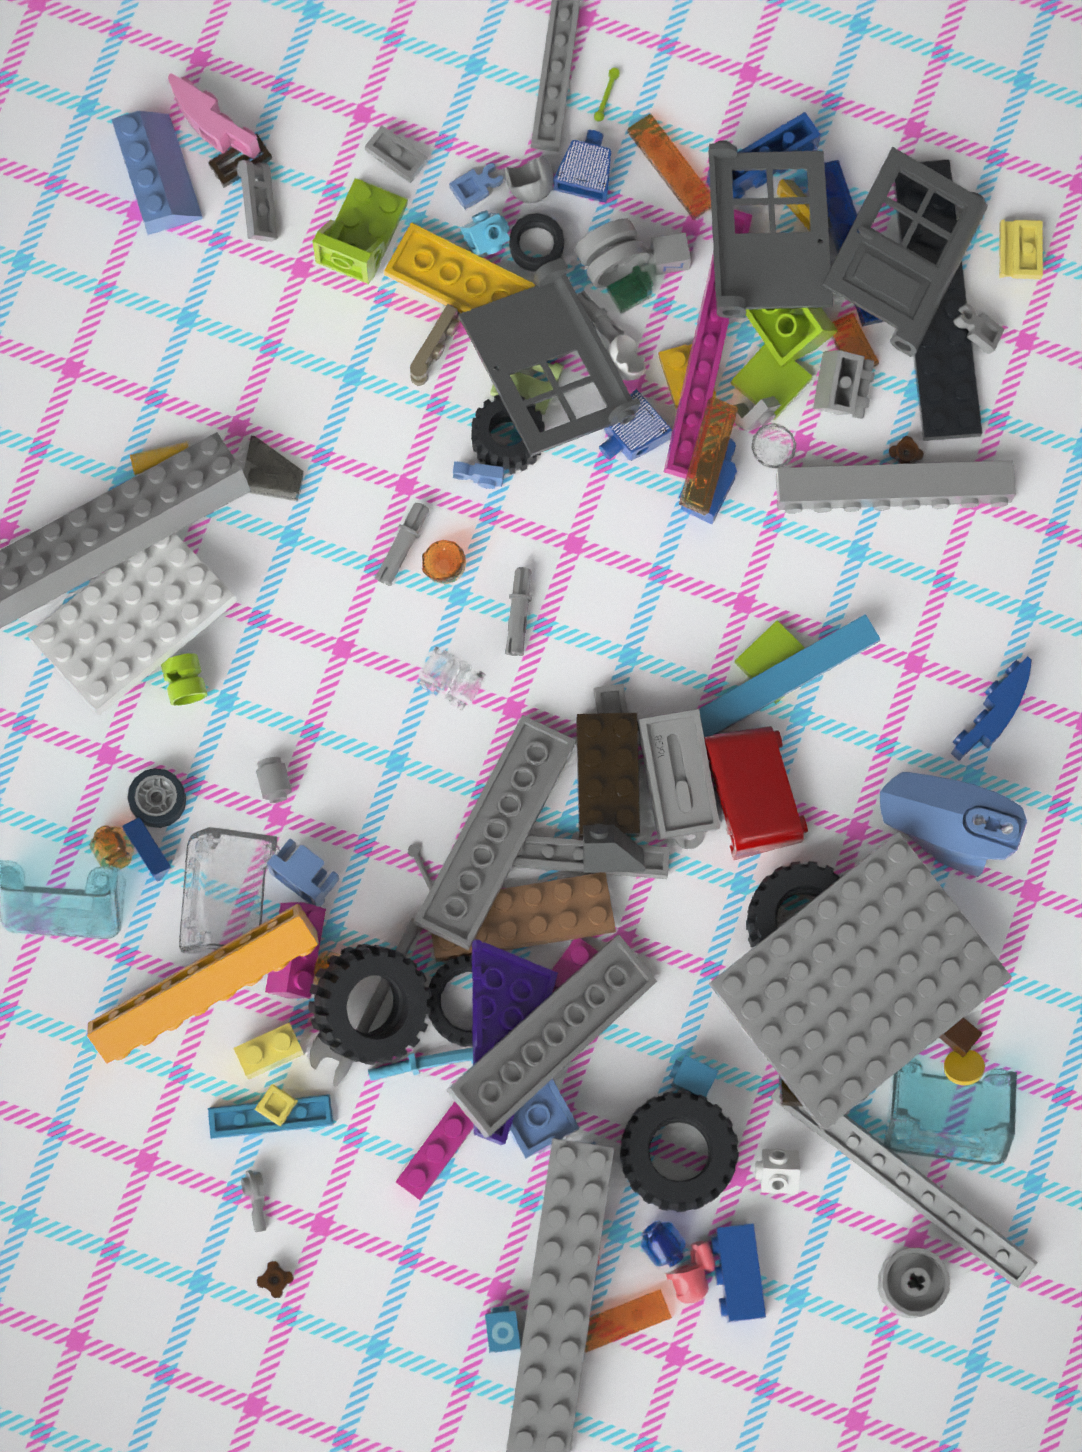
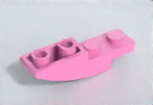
M170 73L168 80L174 97L191 127L222 154L232 146L254 160L260 152L256 134L247 127L240 128L234 124L229 116L221 113L217 103L218 99L207 90L202 92L186 77L182 76L179 78Z

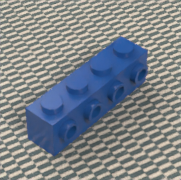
M804 112L738 151V153L817 151L821 133L807 113ZM708 169V175H707V181H706V183H707L708 186L710 187V176H709V169ZM766 170L732 171L733 199L742 198L745 195V191L752 187L759 188L766 184ZM773 170V175L777 172L782 174L788 170Z

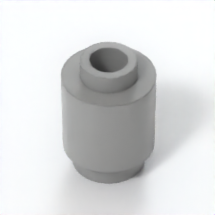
M277 756L257 762L258 769L256 774L262 798L269 800L270 803L285 801L287 795L292 792L285 763H282L281 758Z

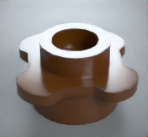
M904 436L896 446H891L888 451L889 456L895 458L899 464H912L916 460H922L924 456L923 450L919 449L917 443L910 436ZM908 451L909 455H904L903 452Z
M270 1261L264 1274L257 1277L256 1283L259 1288L267 1289L271 1296L277 1299L283 1296V1290L287 1284L293 1282L294 1276L290 1271H284L280 1268L277 1261ZM273 1277L278 1278V1281L276 1283L272 1281Z

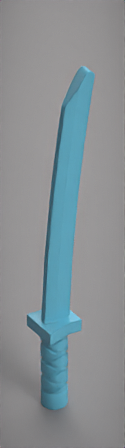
M473 1048L416 1057L414 1053L409 1054V1060L368 1069L370 1081H375L411 1071L414 1075L420 1074L419 1070L472 1061Z

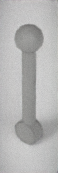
M415 844L410 845L408 854L414 857L430 891L433 883L419 856L420 848Z

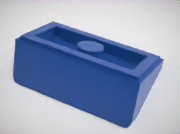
M137 818L122 826L124 832L157 882L162 880L171 866L142 820Z

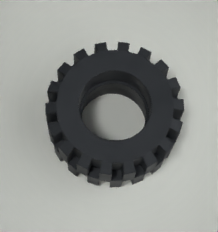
M499 395L494 396L493 402L489 399L484 401L483 408L478 407L475 412L476 417L472 419L471 423L472 448L477 453V459L480 463L485 461V465L504 467V469L509 470V474H516L517 468H520L521 472L527 470V464L533 465L537 461V455L540 456L541 453L530 456L523 440L513 446L500 445L494 441L490 435L493 428L498 424L504 422L513 423ZM534 404L527 407L541 433L545 431V423L542 421L540 410L536 411V405Z

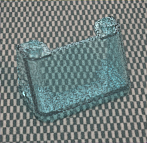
M0 860V922L7 931L16 934L112 939L118 935L122 928L126 879L118 867H97L88 874L85 890L26 886L25 871L22 866L14 861Z
M914 1057L891 1076L884 1144L898 1153L985 1165H998L1005 1162L1015 1136L1017 1072L995 1068L987 1072L982 1081L971 1085H959L950 1081L946 1076L923 1073V1064Z

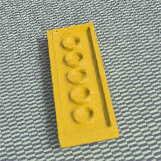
M410 223L384 269L385 276L445 306L449 304L458 309L459 313L472 310L535 286L534 283L414 223Z

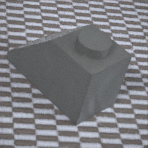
M583 825L584 873L645 872L643 848L615 825Z

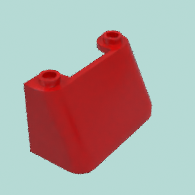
M772 726L704 737L708 761L710 760V772L713 776L726 821L727 835L730 836L732 844L729 845L733 861L802 843L804 833L808 832V827L804 815L799 816L779 749L783 747L779 730L774 731Z

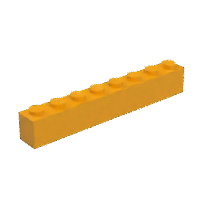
M298 903L88 1022L87 1037L106 1064L115 1059L117 1061L122 1060L131 1053V1050L140 1045H149L159 1034L166 1030L173 1031L177 1029L189 1017L202 1015L212 1004L219 1000L226 1001L230 999L242 987L246 985L253 986L264 975L273 970L279 971L283 969L290 960L297 956L310 954L318 945V932Z

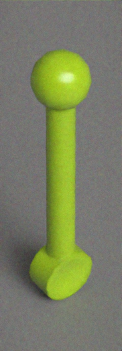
M615 67L609 70V81L600 107L593 116L597 122L604 120L605 115L603 112L614 81L620 76L619 69Z

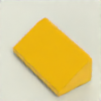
M781 179L779 181L776 193L779 197H807L793 180ZM786 204L808 231L811 232L809 204Z

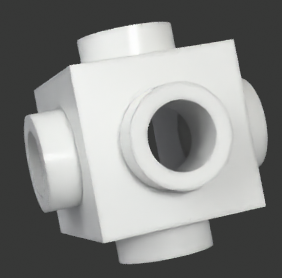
M762 1149L761 1161H755V1180H760L761 1192L798 1194L801 1171L799 1150Z

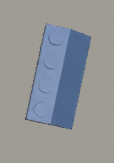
M136 111L112 118L114 131L147 235L202 220L200 207L170 114Z

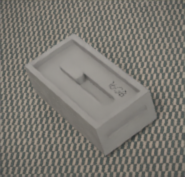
M699 709L639 719L637 721L638 733L658 840L674 838L681 848L694 849L703 842L705 832L721 828ZM692 834L696 836L692 840L684 839L686 835Z

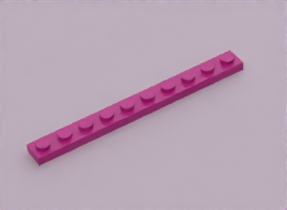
M734 209L735 234L749 233L752 214ZM714 252L663 471L664 473L690 481L694 478L730 320V318H723L717 315Z
M581 938L574 939L552 968L553 971L558 973L553 992L598 951ZM455 1101L395 1181L396 1184L419 1201L422 1200L473 1130V1122Z

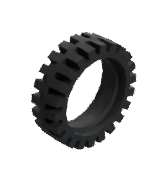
M463 955L446 962L432 977L428 986L432 997L427 999V1005L432 1006V1012L428 1016L437 1032L449 1042L462 1047H473V1030H463L454 1026L445 1017L441 1007L442 993L446 984L457 975L472 972V955L465 957Z

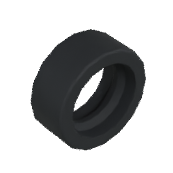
M540 213L528 214L520 218L512 227L509 240L510 253L515 263L524 270L536 272L544 264L561 258L564 249V235L558 222L550 216ZM533 228L548 231L554 241L551 252L544 257L538 258L523 253L519 242L525 231Z

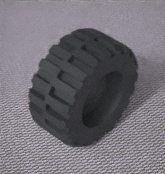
M800 861L791 862L785 868L781 866L775 869L770 876L767 875L755 890L747 910L746 930L749 933L748 941L750 946H756L777 929V912L786 899L798 894L817 897L841 878L843 874L841 876L833 872L835 868L829 865L823 868L818 866V862L808 861L807 864H801Z
M358 944L356 948L347 947L342 949L339 957L332 955L326 960L329 966L326 969L320 968L315 976L319 977L320 980L317 986L311 985L309 993L315 996L314 1001L308 1002L309 1011L314 1013L315 1016L311 1019L313 1029L320 1032L318 1037L324 1044L330 1046V1050L355 1062L375 1065L376 1062L381 1064L390 1063L393 1056L398 1058L408 1054L406 1050L408 1045L415 1048L420 1042L417 1035L420 1031L426 1032L429 1025L424 1023L426 1015H431L432 1006L427 1005V999L431 998L432 995L430 988L425 987L423 984L427 981L424 973L416 969L417 964L412 959L404 957V954L383 946ZM372 975L380 976L388 982L392 990L393 1005L391 1013L387 1020L376 1030L368 1033L360 1032L353 1028L348 1018L347 1003L350 993L364 978Z
M681 1091V1093L665 1092L661 1096L650 1098L644 1105L639 1106L627 1122L619 1151L622 1172L629 1181L634 1193H638L643 1198L642 1200L649 1205L653 1204L659 1207L658 1209L664 1211L686 1212L687 1210H696L715 1200L733 1178L739 1158L737 1133L735 1134L733 1131V1123L730 1118H726L722 1113L723 1109L719 1105L709 1102L707 1097L692 1095L689 1091ZM685 1123L691 1125L705 1138L708 1147L707 1162L702 1171L691 1179L683 1181L668 1179L656 1170L651 1161V1141L654 1135L668 1124Z

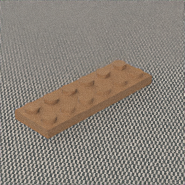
M606 872L501 889L475 939L506 951L616 932ZM431 933L436 962L457 959V957L463 955L464 957L472 955V945L467 950Z

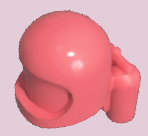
M703 1240L692 1243V1250L690 1251L691 1263L665 1273L667 1279L672 1280L676 1297L681 1302L695 1303L702 1300L708 1293L709 1286L704 1270L707 1272L713 1271L715 1266V1259L708 1241L703 1242Z

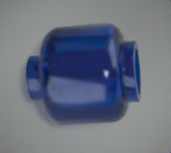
M657 1220L647 1226L641 1233V1249L655 1266L662 1267L668 1264L669 1267H673L684 1258L682 1252L686 1247V1240L673 1223Z

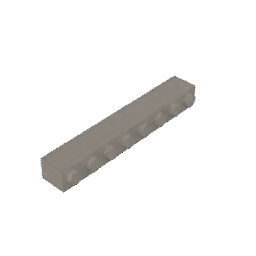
M1013 460L778 468L775 476L777 510H785V513L788 514L800 513L803 509H814V512L826 513L834 508H843L846 512H856L865 507H873L875 511H885L896 506H902L904 510H915L920 508V506L932 505L933 509H945L949 505L961 504L962 508H974L979 506V504L1004 507L1008 503H1012L1016 495Z

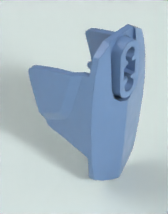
M901 772L892 778L880 791V809L884 824L907 834L939 863L975 877H979L983 873L987 859L1005 860L1017 852L1027 825L1023 807L1013 800L989 789L958 780L912 772ZM982 817L986 824L975 825L973 822L976 818ZM1007 826L1013 827V831L1010 834H1004L1002 832L1003 829Z

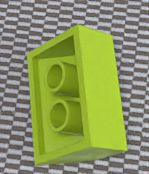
M822 307L746 309V317L781 367L818 349L838 332Z

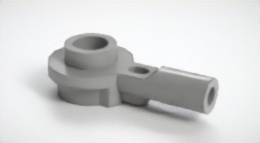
M248 1170L245 1173V1177L241 1178V1186L244 1196H249L251 1199L254 1232L266 1231L263 1207H265L263 1178L260 1171L253 1172Z

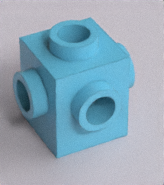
M488 210L472 216V222L460 227L470 252L476 255H481L485 252L488 255L496 253L504 248L503 243L510 240L507 233L510 229L506 219L500 216L499 213H489Z

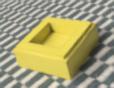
M271 1084L255 1110L281 1127L298 1103V1100L274 1084Z

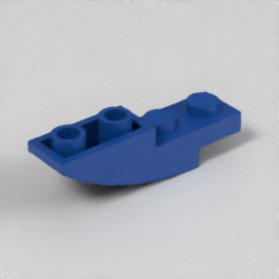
M1028 656L1021 663L1015 660L1005 671L1008 676L1001 683L997 680L994 681L984 692L987 698L983 705L990 712L984 709L973 720L976 726L969 733L964 729L953 740L952 743L956 746L951 754L958 761L979 741L989 749L1009 724L1021 703L1028 684L1032 663Z

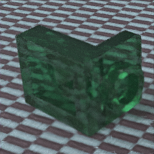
M636 265L632 268L631 274L607 286L606 291L619 312L623 314L650 299L654 283L647 271L642 272L640 267Z

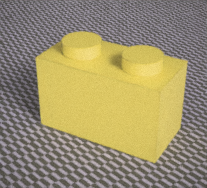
M290 1022L233 1048L248 1080L304 1055Z

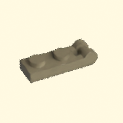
M449 304L446 305L410 365V379L416 386H422L427 382V369L433 360H439L444 352L445 345L443 343L447 336L452 337L459 327L458 309Z

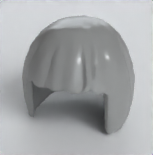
M545 156L538 157L537 160L531 161L519 168H504L507 185L514 197L520 201L530 204L536 203L546 198L552 190L554 183L553 170Z

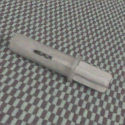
M415 502L403 525L400 524L398 526L400 531L377 575L374 577L377 581L383 584L385 582L387 586H392L414 540L420 537L418 532L429 513V508L424 504Z
M517 567L514 573L512 594H509L511 607L505 654L510 656H524L528 604L532 601V597L529 596L532 571L529 568Z

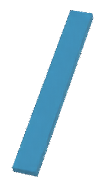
M867 615L859 617L699 708L704 737L726 730L880 642L881 639Z

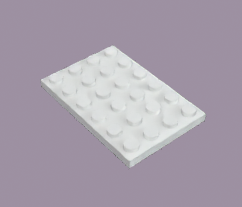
M174 533L103 572L27 636L100 716L238 600L227 586Z

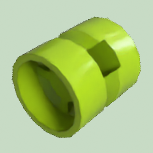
M188 653L173 656L161 664L164 681L170 683L166 689L172 706L192 704L208 696L204 678L198 676L202 671L197 654Z

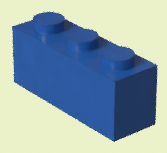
M754 1223L716 1228L715 1235L710 1236L712 1254H718L719 1266L714 1267L716 1285H722L724 1298H718L720 1316H726L727 1323L766 1318Z

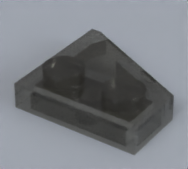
M251 435L243 471L251 489L248 493L299 502L304 471L262 440Z

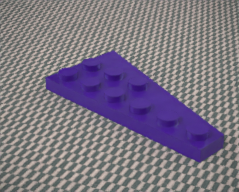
M478 939L472 941L473 1065L552 994L558 975L553 970ZM515 1114L487 1138L483 1136L473 1123V1135L502 1146L506 1144Z

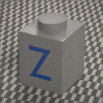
M686 232L651 238L650 249H647L650 254L647 262L649 266H654L655 275L690 270L691 256Z

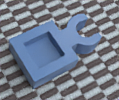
M494 163L486 165L480 175L472 169L449 183V188L464 210L489 196L488 187L496 188L503 183L502 175L497 178H490L488 176L491 172L495 171Z
M454 461L452 472L454 479L473 480V483H478L479 487L485 489H495L496 486L502 487L504 467L479 463L470 465Z

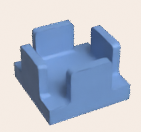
M290 838L277 855L273 854L267 862L269 872L307 903L321 907L325 902V897L339 881V875L333 871L321 887L318 888L319 884L327 876V871L322 868L325 864L324 861L304 845H300L290 859L286 861L297 847L295 841Z
M551 1079L515 1113L509 1133L516 1146L520 1148L523 1156L527 1159L536 1153L540 1154L551 1148L552 1138L565 1140L568 1135L576 1132L580 1127L555 1082Z

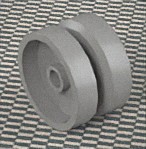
M628 218L610 221L596 228L583 237L575 246V253L581 264L589 266L587 275L596 288L608 287L625 280L640 270L649 260L650 254L644 243L636 240L638 232L632 221Z
M910 1247L893 1254L883 1263L878 1274L877 1290L882 1303L892 1313L902 1318L917 1319L935 1312L945 1302L950 1291V1276L945 1263L935 1253L924 1248ZM910 1278L916 1279L918 1283L917 1288H909L907 1282L911 1281Z

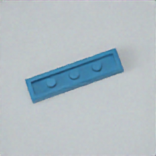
M327 1094L295 1098L298 1100V1103L281 1127L255 1110L259 1102L208 1108L210 1139L333 1126L331 1096Z

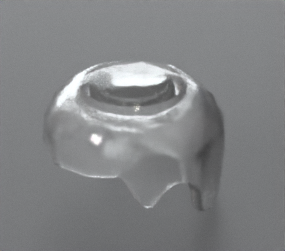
M771 423L760 427L754 434L751 449L753 456L761 465L771 469H778L788 465L793 459L797 443L793 433L788 428L777 423Z

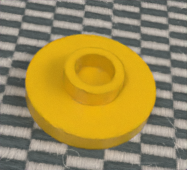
M971 1049L964 1057L960 1056L956 1051H952L944 1060V1073L953 1083L971 1085L978 1082L984 1075L985 1062L980 1054Z

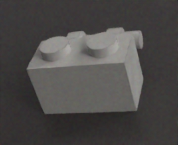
M840 350L823 352L813 409L836 415L852 414L854 418L864 419L865 408H869L870 403L868 398L870 382L874 381L875 373L872 372L874 361L864 359L865 356Z

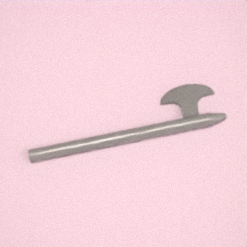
M413 917L396 948V951L404 954V957H406L420 929L419 926L414 924L415 918ZM381 978L356 1028L360 1032L368 1033L390 989V985L384 978ZM317 1035L310 1049L309 1060L311 1067L316 1070L324 1058H332L339 1061L333 1079V1086L337 1087L346 1077L353 1060L330 1050V1046L324 1044Z

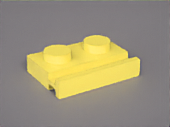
M1001 219L999 223V278L1041 279L1043 276V221H1005V219Z

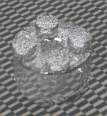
M435 646L417 678L420 680L418 684L422 686L423 690L435 697L442 693L445 695L444 699L448 701V704L463 711L465 706L470 707L487 675L481 670L477 673L472 670L473 665L446 650L442 652L439 647Z

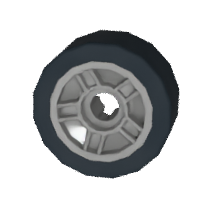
M158 768L145 770L136 776L129 786L127 796L133 815L136 818H140L144 825L153 828L170 826L177 821L185 810L187 799L184 787L177 776L166 769ZM160 792L163 796L161 802H152L151 796L154 797Z

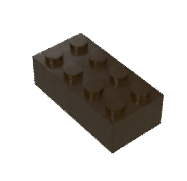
M637 713L577 714L578 838H583V825L594 824L615 825L628 837H639L640 804Z

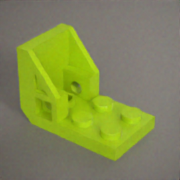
M355 178L335 221L330 219L317 231L312 241L315 263L369 284L374 279L408 205V199Z

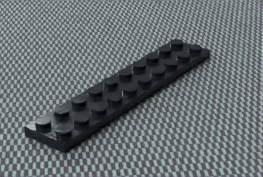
M950 159L920 162L952 181ZM899 172L893 183L895 201L917 213L928 188ZM934 192L922 217L951 233L957 222L955 204ZM896 210L901 245L913 220ZM918 223L906 248L936 265L948 240ZM962 261L916 354L913 355L923 441L981 437L982 435L972 341L967 338L969 330L959 328L954 323L955 318L963 315L959 308L967 304Z

